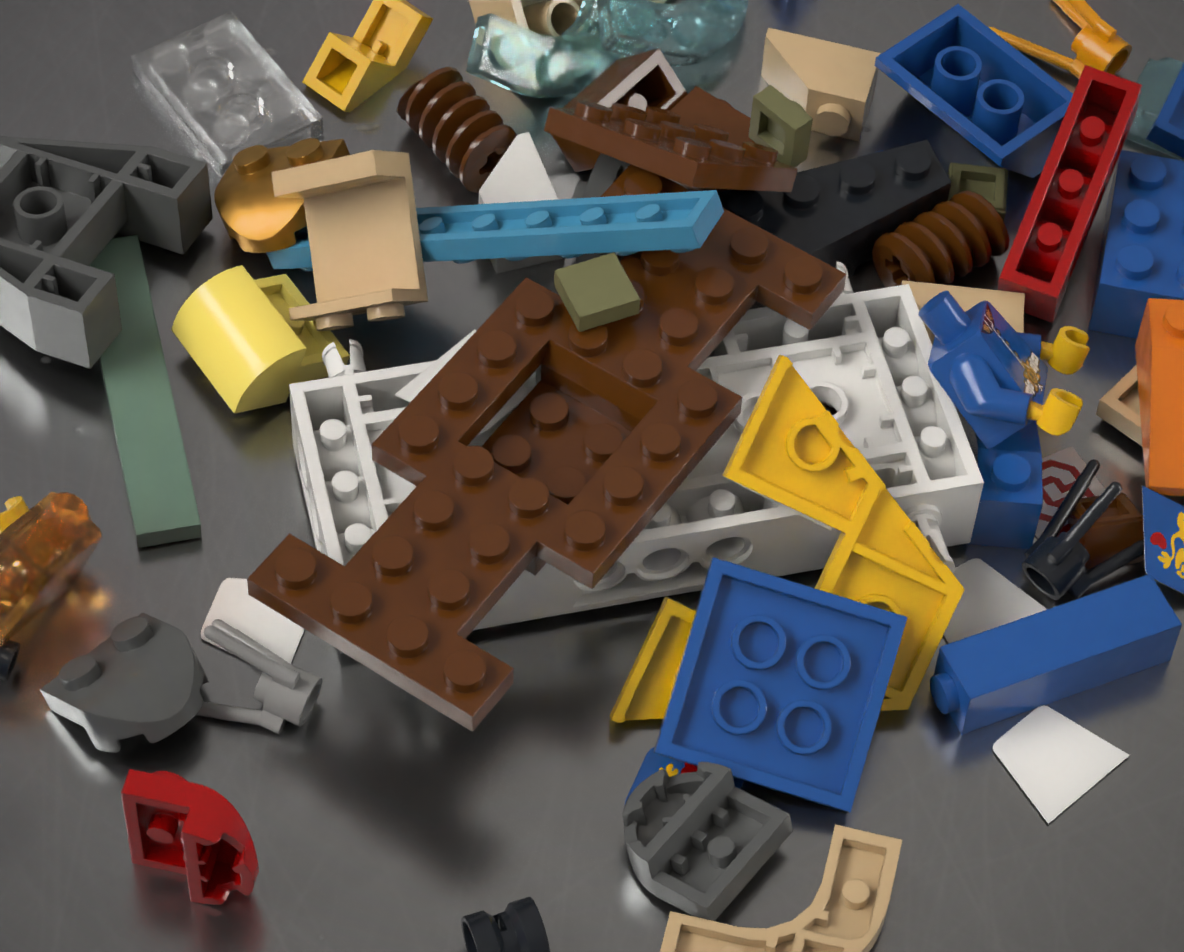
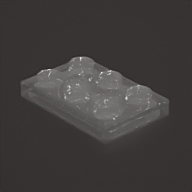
M232 11L132 56L134 74L220 178L223 177L229 168L234 156L245 148L255 145H263L266 148L291 146L298 141L316 138L324 134L323 117Z

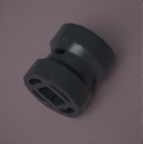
M531 897L510 902L504 912L493 916L483 910L461 918L463 938L467 952H550L543 920Z

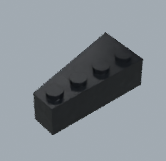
M923 140L797 172L792 192L730 189L718 192L722 207L834 268H836V261L843 263L846 266L849 278L855 275L857 266L873 258L872 250L874 243L880 236L885 233H893L901 224L912 222L919 214L930 212L937 204L948 201L951 180L928 140ZM756 301L749 310L766 306Z

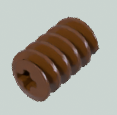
M452 67L437 69L424 79L411 85L400 98L396 110L401 119L406 120L411 130L418 134L428 148L433 149L437 158L446 164L450 172L460 179L463 186L468 191L479 193V189L517 136L513 128L504 125L501 116L496 111L490 110L487 101L483 97L477 96L473 86L463 81L460 72Z
M962 191L955 194L949 201L937 204L930 212L919 214L912 222L901 224L893 233H885L880 236L874 243L872 256L878 276L886 288L899 286L902 284V280L950 285L954 281V276L965 277L972 271V266L982 267L990 261L991 255L1000 257L1005 254L1009 249L1010 240L1007 228L992 204L979 194L971 191Z

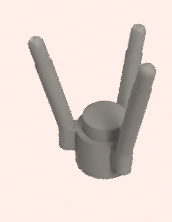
M215 619L212 625L204 629L206 638L262 671L255 688L254 699L263 703V710L203 701V706L196 716L259 725L277 734L281 733L286 721L299 727L306 722L319 696L323 681L321 677L288 663L220 619Z

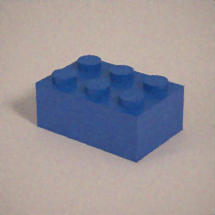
M1122 150L1116 164L1108 196L1088 330L1137 339L1148 298L1184 300V161Z

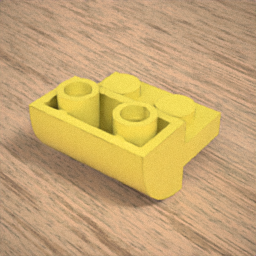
M243 265L227 269L197 288L178 311L171 328L172 332L234 414L285 403L290 393L289 384L328 377L327 369L322 359V352L332 342L335 343L345 365H347L350 358L349 353L331 330L317 331L316 321H290L289 308L308 305L309 302L287 274L254 280Z

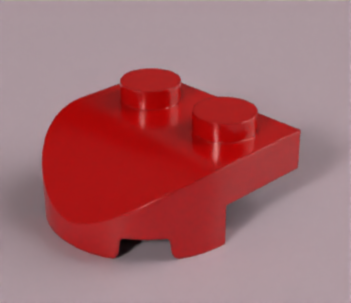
M129 769L121 791L132 863L187 875L190 902L220 905L227 900L230 891L237 889L246 896H249L253 891L259 873V865L250 832L236 808L217 791L198 783L188 782L178 774L168 771H156L151 774Z

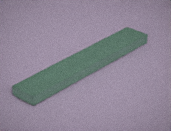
M138 235L113 238L90 266L115 274L122 331L101 355L99 360L137 547L202 537L200 518Z

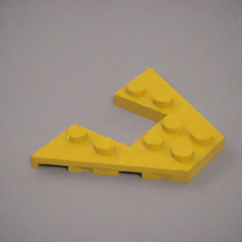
M779 355L722 476L841 531L815 589L908 617L880 711L908 710L965 589L947 565L940 560L915 523L908 518L886 489V485L864 456L853 446L839 427L835 418L824 408L792 366L793 363L789 358ZM665 596L609 715L612 721L622 723L626 720L664 719L695 616V609Z

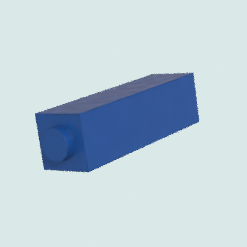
M1151 574L941 646L934 675L930 678L931 694L937 708L943 714H950L961 735L1036 709L1039 706L1053 703L1170 661L1182 623Z

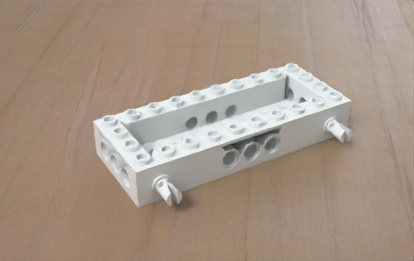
M836 261V269L846 273L844 291L811 330L768 307L748 310L696 370V372L743 397L740 415L597 585L591 589L548 563L543 566L536 576L524 570L473 630L699 591L703 589L713 557L776 577L824 569L841 531L833 527L829 531L799 516L803 515V513L784 504H776L722 476L779 355L789 358L793 363L792 366L823 406L828 405L836 409L837 413L832 416L838 422L841 430L886 485V489L908 518L915 523L940 560L954 573L955 564L949 555L947 547L970 543L984 481L956 407L933 376L928 366L932 344L925 325L918 316L919 310L909 284L854 293L848 279L846 266ZM349 339V365L343 363L335 343L332 342L322 352L323 363L326 366L329 378L289 384L293 448L315 546L318 551L343 566L351 560L417 487L373 461L372 443L409 404V402L395 396V394L435 362H422L366 372L362 346L359 342ZM541 365L523 384L528 389V394L541 380ZM514 409L489 430L477 435L468 446L481 447Z

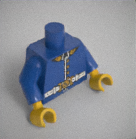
M943 291L934 296L920 309L918 316L935 335L928 361L930 371L988 450L1033 421H1036V424L1042 430L1051 435L1059 436L1071 430L1083 406V400L1071 392L1053 388L1050 390L1044 405H1042L1048 367L1042 360H1047V363L1053 369L1062 374L1071 375L1077 372L1083 366L1090 351L1089 346H1086L1089 340L1086 332L1076 327L1064 326L1060 328L1053 344L1041 341V335L1016 332L994 306L986 300L979 302L965 312L949 291Z

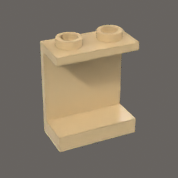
M370 150L271 172L274 197L304 199L317 303L289 308L290 321H316L317 331L338 330L353 327L354 315L367 313V319L370 322L405 317L404 306L428 302L409 153Z

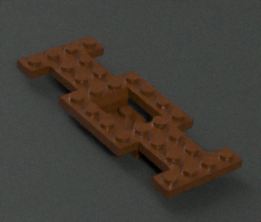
M630 164L600 197L691 192V190L668 178ZM723 208L724 213L701 248L685 253H674L671 250L639 251L623 257L620 263L640 298L639 314L579 332L560 296L526 277L372 443L373 461L417 487L345 566L289 533L248 577V595L473 732L513 685L514 668L466 640L467 636L524 570L536 576L543 566L548 563L593 589L741 413L743 397L696 372V370L756 301L811 330L844 291L846 273ZM541 365V380L481 447L468 446Z

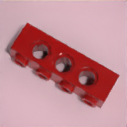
M1087 65L1084 66L999 277L998 290L1025 293L1024 313L1051 323L1054 322L1135 118L1142 84Z

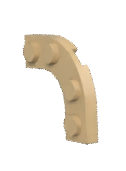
M835 824L822 883L812 904L792 921L770 928H748L670 911L660 952H869L881 932L887 914L902 840Z

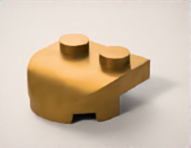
M309 138L298 141L291 146L266 148L263 145H255L238 152L219 181L214 193L217 210L230 240L235 238L243 251L251 253L272 252L295 245L294 232L307 226L304 199L274 197L271 172L350 155L344 139L320 142L318 139Z

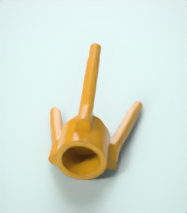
M1052 0L1082 29L1071 45V51L1077 54L1075 59L1061 55L1008 32L989 27L1018 51L1067 70L1078 79H1080L1085 65L1116 75L1124 66L1132 51V46L1119 37L1117 30L1101 19L1085 0Z

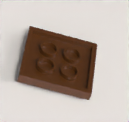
M577 100L575 109L550 107L544 127V132L694 188L792 192L798 171L797 168L776 161L778 151L773 148L745 141L742 147L727 142L729 133L703 124H694L693 129L680 125L681 115L652 106H646L645 111L631 106L612 103L610 109L600 104Z

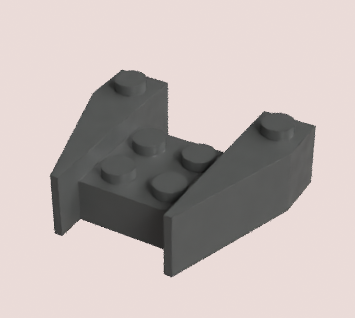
M0 136V326L35 351L91 369L122 331L115 274L91 267L90 264L116 234L126 237L138 235L139 241L184 255L213 219L207 163L152 146Z

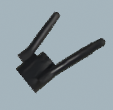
M1096 459L1090 460L1039 539L1024 553L1027 559L1021 565L1023 572L1042 593L1055 600H1059L1066 592L1073 598L1079 599L1092 584L1144 554V539L1086 571L1084 564L1090 559V555L1079 540L1121 492L1122 485L1116 481L1106 488L1067 533H1060L1100 468V463Z

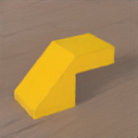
M373 0L353 37L332 32L328 33L302 83L344 112L350 113L407 68L433 18L406 0Z

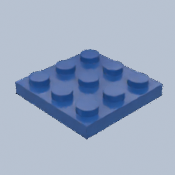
M713 557L653 753L697 766L699 762L723 765L731 769L733 778L840 811L851 812L908 617Z

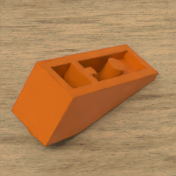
M1148 298L1135 343L1145 485L1161 495L1184 496V300Z

